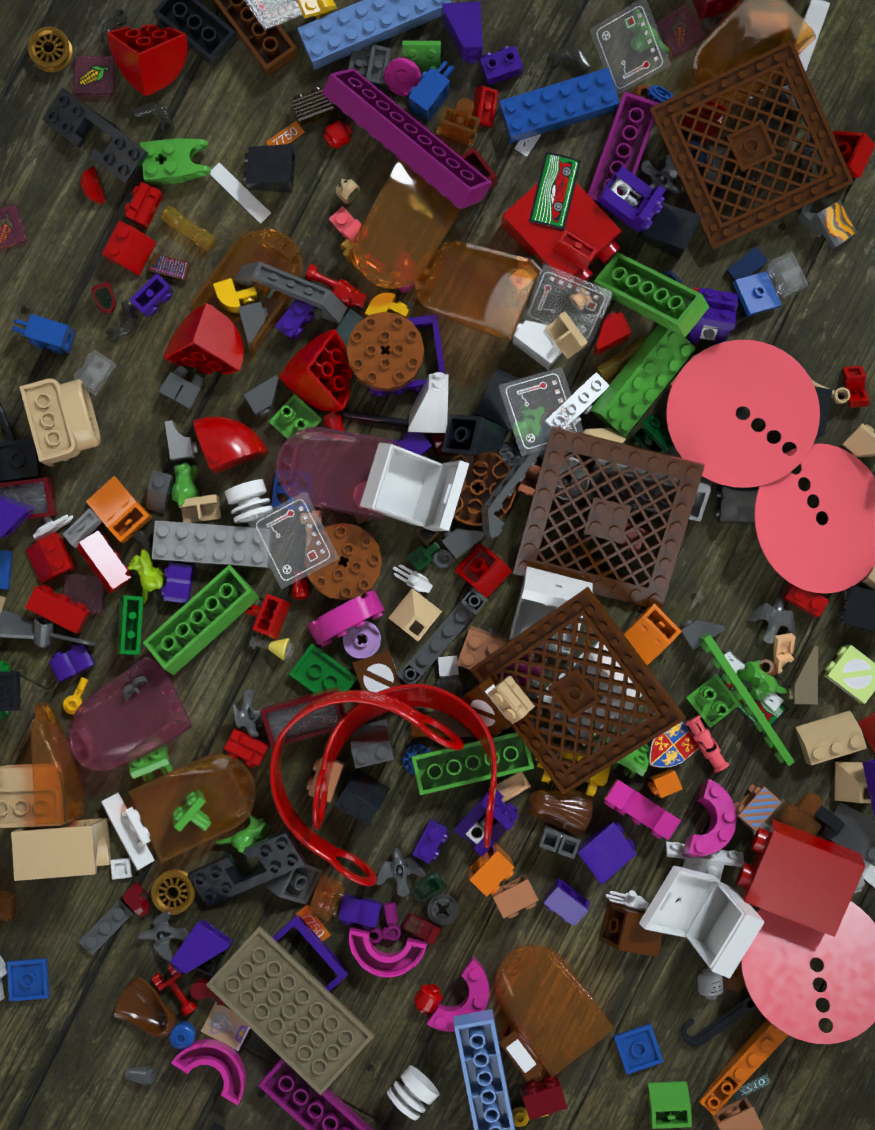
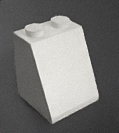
M527 320L523 324L519 323L513 331L512 336L514 338L512 343L549 370L562 352L545 328L548 325Z
M441 372L429 374L409 412L408 432H446L449 374Z

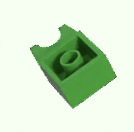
M177 138L140 142V146L149 153L142 166L144 181L150 186L184 183L187 180L204 177L211 173L209 166L192 162L193 156L197 152L208 148V142L205 140Z

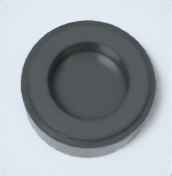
M446 549L436 551L433 556L434 564L439 568H447L452 563L451 553Z

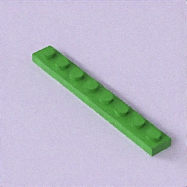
M705 633L700 636L702 648L706 653L710 652L713 657L711 659L712 663L717 669L720 668L724 673L721 675L728 685H732L734 688L732 693L738 701L742 700L745 705L743 706L744 711L749 717L752 715L755 720L754 726L759 732L762 731L766 736L764 741L770 748L773 747L776 751L774 754L780 764L792 765L795 761L711 635Z

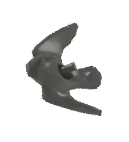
M667 155L665 168L661 171L655 169L649 160L641 163L640 170L652 180L650 186L652 189L660 185L673 194L681 192L680 188L673 183V179L678 177V173L670 155Z
M781 596L776 598L773 607L765 603L747 618V621L750 622L758 621L759 619L768 621V629L763 636V640L766 643L774 642V637L777 635L781 625L786 626L790 633L795 634L793 611L784 610V599Z
M246 689L243 692L241 711L237 709L236 704H233V713L237 727L245 726L248 735L256 737L259 734L255 726L261 727L264 721L261 710L256 711L252 708L254 691Z
M394 848L392 852L393 861L383 862L376 884L382 885L387 878H395L397 895L399 897H406L410 893L407 885V875L412 873L419 877H426V874L415 859L408 857L404 860L401 851L398 848Z
M167 911L156 916L152 920L154 928L142 932L138 939L155 940L153 944L155 951L162 958L170 962L173 958L169 946L171 939L177 938L185 941L189 932L186 928L170 927L168 920L171 914Z

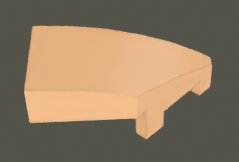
M792 633L776 635L774 637V664L777 674L783 671L782 667L787 662L794 660L792 654L796 637Z

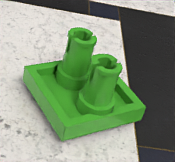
M403 41V58L413 61L418 66L421 75L425 71L428 72L431 67L437 71L441 66V41Z
M294 394L271 418L269 423L298 448L323 419Z
M716 673L686 696L687 700L709 728L740 705L739 701Z
M164 736L154 738L147 743L134 746L128 750L129 769L133 779L142 776L143 781L147 782L148 778L150 780L154 778L155 775L152 771L160 769L161 774H166L165 769L168 773L172 771V766L169 763L167 742Z
M646 744L614 763L612 768L616 769L621 764L626 767L623 770L625 776L629 772L631 773L629 778H634L636 773L643 776L649 764L650 747Z
M196 789L186 796V802L183 806H178L172 813L174 828L179 832L190 821L203 831L211 824L210 818L200 810L206 802L204 794L199 789Z

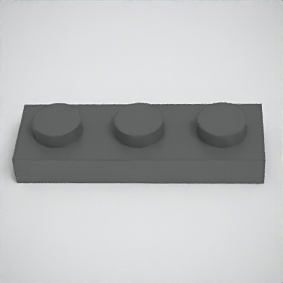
M120 899L79 943L91 955L95 954L134 911Z

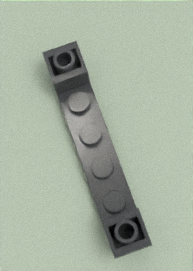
M808 134L806 141L813 144L810 134ZM804 145L801 155L810 157L813 148ZM799 158L798 168L805 171L808 161ZM811 164L810 173L813 171V164ZM798 173L799 184L803 178V174ZM807 176L804 185L810 182L809 176ZM812 203L798 209V219L816 237H821L823 233L813 216L817 213H809L812 211Z
M262 262L242 265L234 279V282L249 288L253 287L255 282L318 307L322 309V318L340 324L347 310V307L331 290Z
M546 446L526 449L481 507L483 535L485 537L493 539L501 533L502 526L505 523L495 516L494 513L501 509L505 498L514 492L515 485L525 478L529 467L536 464L538 461L537 457L543 461Z
M473 587L397 675L405 683L415 684L488 600Z

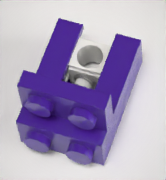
M621 166L614 172L596 201L639 233L642 230H647L653 222L651 219L654 214L657 215L663 207L662 202L665 199L662 195L665 189L660 185L652 189L624 166ZM617 187L622 190V196L617 193Z
M699 288L698 292L703 295L709 308L688 333L687 340L690 343L696 344L699 343L700 338L713 340V345L727 342L729 332L734 330L736 324L738 294L716 291L710 288Z
M497 789L493 816L497 821L492 825L491 840L488 848L484 847L485 818L480 822L478 820L486 812L489 790L453 828L461 838L464 837L472 844L473 849L481 856L489 850L507 829L510 830L514 826V821L519 817L518 809L511 802L508 804L502 800L504 796ZM479 827L482 830V834L479 837L473 836L471 833L473 828Z

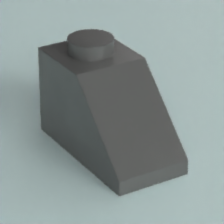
M261 302L239 307V314L249 348H253L266 327V319L269 318L266 307L262 308Z
M277 375L243 394L257 417L260 415L261 417L266 416L271 412L270 409L274 407L280 384Z
M153 470L147 490L146 509L165 514L175 477Z
M450 529L443 535L444 540H442V543L457 560L485 536L483 531L464 529L452 531Z
M689 619L681 624L682 628L680 630L682 632L680 634L690 650H694L701 646L702 640L700 636L707 633L713 638L726 630V628L722 625L699 620L691 621Z

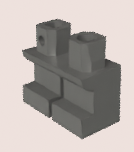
M179 365L174 373H169L159 392L187 409L194 411L196 402L203 393L201 388L205 379L195 374L191 382L186 381L185 378L189 370Z
M545 826L539 841V847L553 852L557 851L561 855L574 859L581 840L575 836Z

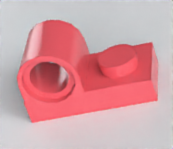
M341 207L329 218V221L341 235L352 243L356 240L361 243L368 237L367 231L357 219H354L344 207Z

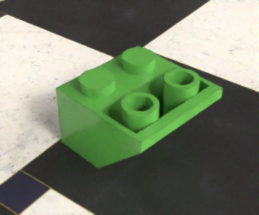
M687 1081L648 1082L649 1122L652 1129L692 1127Z

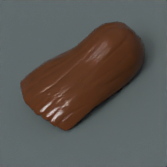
M538 789L528 799V810L537 819L562 828L578 838L587 829L592 818L593 800L591 796L586 795L585 790L572 789L563 795L559 789Z
M141 977L135 978L126 986L115 1007L114 1018L130 1022L151 1036L166 1037L176 1025V1016L173 1010L165 1004L154 987Z

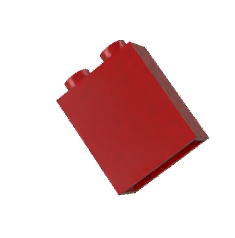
M577 182L565 230L529 222L538 186L537 183L502 215L501 226L529 256L533 254L548 272H551L547 273V275L555 277L554 283L562 291L567 287L568 283H571L575 289L577 287L580 288L581 285L589 280L593 273L588 267L586 270H583L553 250L561 235L567 230L598 250L589 264L590 266L598 258L606 264L620 251L621 247L616 241L622 230ZM559 280L564 281L563 285L558 284Z
M771 819L767 830L759 828L754 835L751 850L758 853L753 865L744 862L737 877L736 884L743 887L744 902L835 937L865 869L861 853Z

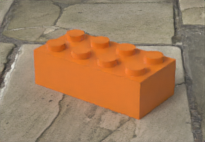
M495 842L483 856H480L468 868L469 880L486 897L489 894L494 895L501 887L499 886L500 882L503 879L507 881L514 874L513 869L515 867L513 861Z

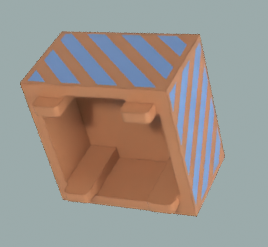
M758 783L755 786L752 784L748 788L749 793L740 803H734L736 817L754 831H757L782 803L765 786Z

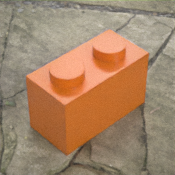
M670 768L649 777L650 782H648L651 793L660 798L683 789L676 771Z

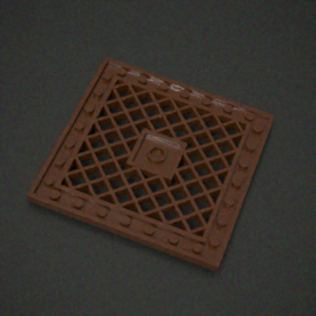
M792 40L649 109L695 213L702 216L700 225L712 250L854 183ZM769 74L766 82L758 79L764 75ZM773 74L782 77L780 86L770 83ZM785 80L790 90L782 88ZM752 82L749 90L741 88L742 86ZM755 83L765 86L762 95L752 92ZM767 88L777 90L775 99L765 97ZM734 90L731 99L723 96ZM737 91L747 94L744 104L734 100ZM781 92L790 95L787 104L778 101ZM750 96L760 99L757 108L747 105ZM793 98L798 108L790 106ZM716 99L714 107L705 105L706 103ZM719 100L729 103L726 112L716 109ZM763 101L772 104L769 113L760 110ZM732 104L742 107L739 117L729 113ZM776 105L785 108L782 117L773 114ZM698 108L696 116L687 113ZM702 108L712 111L709 120L699 117ZM745 109L755 112L752 121L742 118ZM788 110L798 113L795 122L785 119ZM714 113L724 116L721 125L711 122ZM758 114L767 117L765 125L762 119L755 122ZM681 116L680 121L678 123L676 118ZM684 116L694 120L691 129L681 126ZM801 116L806 126L798 124ZM727 117L737 121L734 130L724 126ZM771 118L780 121L777 130L768 128ZM697 121L707 124L704 134L694 130ZM740 122L748 125L738 130ZM783 123L793 126L790 135L780 132ZM710 126L720 129L717 138L707 135ZM796 128L806 131L803 140L793 137ZM682 131L689 133L687 141L685 140ZM722 131L731 133L725 137L727 142L719 140ZM768 132L775 134L773 142L771 141ZM692 134L702 137L699 147L689 143ZM808 134H810L813 144L806 141ZM778 136L788 139L785 148L775 145ZM705 139L715 142L712 151L702 148ZM791 141L801 144L798 153L788 150ZM717 144L727 147L724 156L714 153ZM804 145L813 148L811 157L801 155ZM689 148L697 150L695 158H693ZM730 149L735 160L727 157ZM776 150L783 152L780 161L772 159V157L777 155ZM816 151L821 161L814 159ZM700 152L710 155L707 164L697 161ZM786 154L796 157L793 166L783 163ZM713 157L722 160L719 169L710 166ZM799 158L808 161L805 171L796 168ZM726 161L735 164L732 174L723 171ZM765 161L762 170L754 167ZM769 162L778 165L775 174L766 172ZM812 163L821 166L818 175L809 172ZM697 166L705 168L702 176ZM738 167L740 172L747 170L745 178L735 175ZM781 167L791 170L788 179L778 176ZM825 169L827 174L822 176L823 171ZM708 170L717 172L714 182L705 179ZM751 170L760 173L757 183L748 180ZM794 171L803 174L800 184L791 181ZM721 174L730 177L727 187L718 184ZM764 175L773 178L770 187L761 185ZM807 176L815 179L804 185ZM733 179L743 182L740 191L730 188ZM776 180L786 183L783 192L773 189ZM705 183L713 186L710 194ZM746 183L755 186L752 196L743 193ZM789 184L798 187L786 193ZM716 187L725 190L722 200L713 197ZM759 188L768 191L765 200L756 198ZM728 192L738 195L735 204L725 201ZM771 193L780 195L779 197L769 201ZM741 196L751 200L748 209L738 206ZM713 201L721 203L718 212L714 206ZM754 201L763 204L751 210ZM723 205L733 208L730 217L720 214ZM736 209L746 212L733 218ZM720 218L727 220V222L722 223Z
M552 426L513 574L524 576L526 568L531 567L593 583V594L644 607L656 604L662 610L705 465ZM579 454L589 456V458L582 461ZM575 455L580 463L571 468L566 460ZM598 459L609 462L602 466ZM595 460L599 468L589 472L585 465ZM564 463L568 470L560 474L562 464ZM617 464L625 465L628 467H626L623 470H620ZM614 465L618 473L608 477L604 469ZM583 467L587 475L577 479L573 471ZM636 468L647 472L639 475ZM633 470L636 478L627 482L623 474ZM602 472L605 480L596 484L592 476ZM655 473L665 475V477L658 480ZM571 474L574 482L565 486L561 478ZM651 474L656 482L646 487L642 479ZM620 476L624 485L615 489L611 481ZM674 478L679 479L678 485L675 482ZM590 479L593 487L584 491L580 483ZM671 479L675 487L665 492L661 484ZM559 481V483L562 486V489L555 492L557 482ZM639 481L643 489L634 494L630 486ZM608 483L612 491L603 496L599 488ZM577 485L581 494L572 498L568 490ZM659 486L662 494L653 498L649 491ZM627 488L631 496L622 501L618 493ZM596 490L600 497L593 496L591 503L587 495ZM565 492L570 500L560 504L557 496ZM675 492L673 502H671L668 495ZM646 493L650 501L641 505L637 497ZM615 495L618 501L610 500L608 498ZM584 497L588 505L579 509L575 501ZM665 497L669 505L660 510L656 502ZM554 500L558 507L550 511L552 501ZM634 500L638 507L631 511L632 506L626 503ZM573 504L576 512L567 516L563 508ZM653 504L657 512L647 516L644 509ZM590 509L586 521L582 513ZM560 510L564 518L555 522L551 515ZM670 510L668 519L666 521L663 516V513ZM641 511L645 519L635 523L632 515ZM579 515L583 523L574 527L570 520ZM660 516L663 524L654 528L651 520ZM549 518L553 525L545 529L547 519ZM629 518L633 525L625 529ZM567 522L571 530L562 534L558 526ZM648 523L651 531L642 535L638 527ZM584 528L583 533L587 534V536L581 539L577 531ZM556 529L559 537L550 540L546 533ZM664 529L661 539L657 532ZM636 530L640 537L630 541L626 534ZM574 533L578 541L569 545L565 538ZM654 534L658 542L649 546L645 539ZM544 536L548 543L540 547L542 537ZM624 536L627 544L618 548L615 542L621 543ZM596 537L603 538V539H607V540L604 541V542H602V543H599V541H598V539H597ZM593 538L597 546L588 550L584 542ZM562 540L566 548L557 552L554 544ZM643 541L646 548L637 553L633 545ZM612 543L615 551L606 554L602 547ZM581 545L585 552L576 557L572 549ZM551 547L554 555L545 558L542 551ZM659 547L657 556L655 557L652 550ZM631 548L634 555L625 560L621 552ZM600 550L604 557L594 561L591 554ZM569 551L573 559L564 563L560 556ZM649 552L653 560L644 564L640 557ZM618 554L622 562L613 566L610 558ZM588 556L591 564L583 568L579 560ZM557 558L560 564L553 563L550 561ZM637 559L641 566L632 571L628 563ZM607 561L610 568L601 572L597 565ZM576 563L579 569L569 566ZM654 564L652 573L650 575L647 568ZM625 565L629 573L620 577L616 570ZM595 568L597 573L589 572L588 570ZM644 570L647 578L638 582L635 574ZM613 572L616 578L609 577L606 575ZM632 577L635 583L625 580Z
M589 587L580 591L470 669L480 683L490 677L496 685L506 678V673L513 674V680L521 690L526 691L525 695L533 705L538 706L537 713L529 711L522 719L514 723L512 727L563 795L678 725L686 718ZM573 622V629L565 628ZM578 623L587 625L586 632L578 631ZM558 633V639L551 638ZM564 633L572 635L571 642L563 641ZM577 636L586 638L585 645L576 644ZM590 640L599 641V648L590 647ZM544 642L543 649L536 648ZM549 643L557 645V652L548 650ZM562 646L571 648L570 655L562 654ZM575 651H584V658L575 657ZM529 653V659L522 658L524 655ZM534 653L543 655L542 662L534 660ZM589 653L598 654L597 662L588 660ZM602 657H611V665L602 663ZM547 658H556L555 665L548 664ZM561 660L569 661V668L560 667ZM515 662L514 669L508 667ZM520 663L528 665V672L520 670ZM574 663L583 664V667L578 666L574 669ZM533 666L541 668V675L533 673ZM588 666L596 667V675L587 673ZM546 669L555 671L554 678L546 676ZM601 669L610 671L609 678L600 676ZM615 672L624 674L623 681L614 679ZM560 673L566 674L565 676L559 679ZM519 676L526 677L527 683H518ZM532 679L540 681L539 688L531 686ZM545 682L551 683L548 687L549 690L545 689ZM600 682L608 684V691L599 689ZM613 685L622 687V693L613 692ZM627 688L636 690L635 697L626 695ZM531 692L539 694L538 700L530 699ZM544 695L552 697V702H543ZM603 696L607 697L606 704L600 702ZM612 698L621 700L620 707L611 705ZM625 701L634 703V710L626 709ZM639 705L647 706L648 712H639ZM592 707V712H591V713L584 712V711H586L587 709H589V708ZM597 708L605 710V717L596 715ZM542 709H550V716L543 715ZM556 711L564 713L563 719L555 718ZM610 711L619 713V719L610 718ZM624 714L633 716L632 723L623 721ZM570 717L572 720L577 717V723L568 721V718ZM582 717L591 719L590 726L581 724ZM637 718L644 719L643 721L637 724ZM541 720L549 722V729L541 727ZM595 721L603 722L604 728H596ZM554 724L562 725V732L554 730ZM609 724L618 726L617 733L608 731ZM567 727L575 728V735L568 734ZM622 727L628 728L627 731L622 733ZM581 730L589 732V739L580 737ZM594 733L603 735L602 742L593 740ZM553 736L561 738V745L553 743ZM607 737L614 738L607 743ZM566 739L575 741L574 748L566 746ZM579 743L587 744V751L580 750ZM593 746L599 747L597 750L592 752ZM565 752L573 754V760L565 759ZM578 755L584 757L581 760L577 761Z

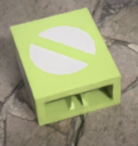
M852 645L842 646L836 653L837 658L834 661H830L824 670L826 672L823 676L857 702L865 704L875 691V663Z

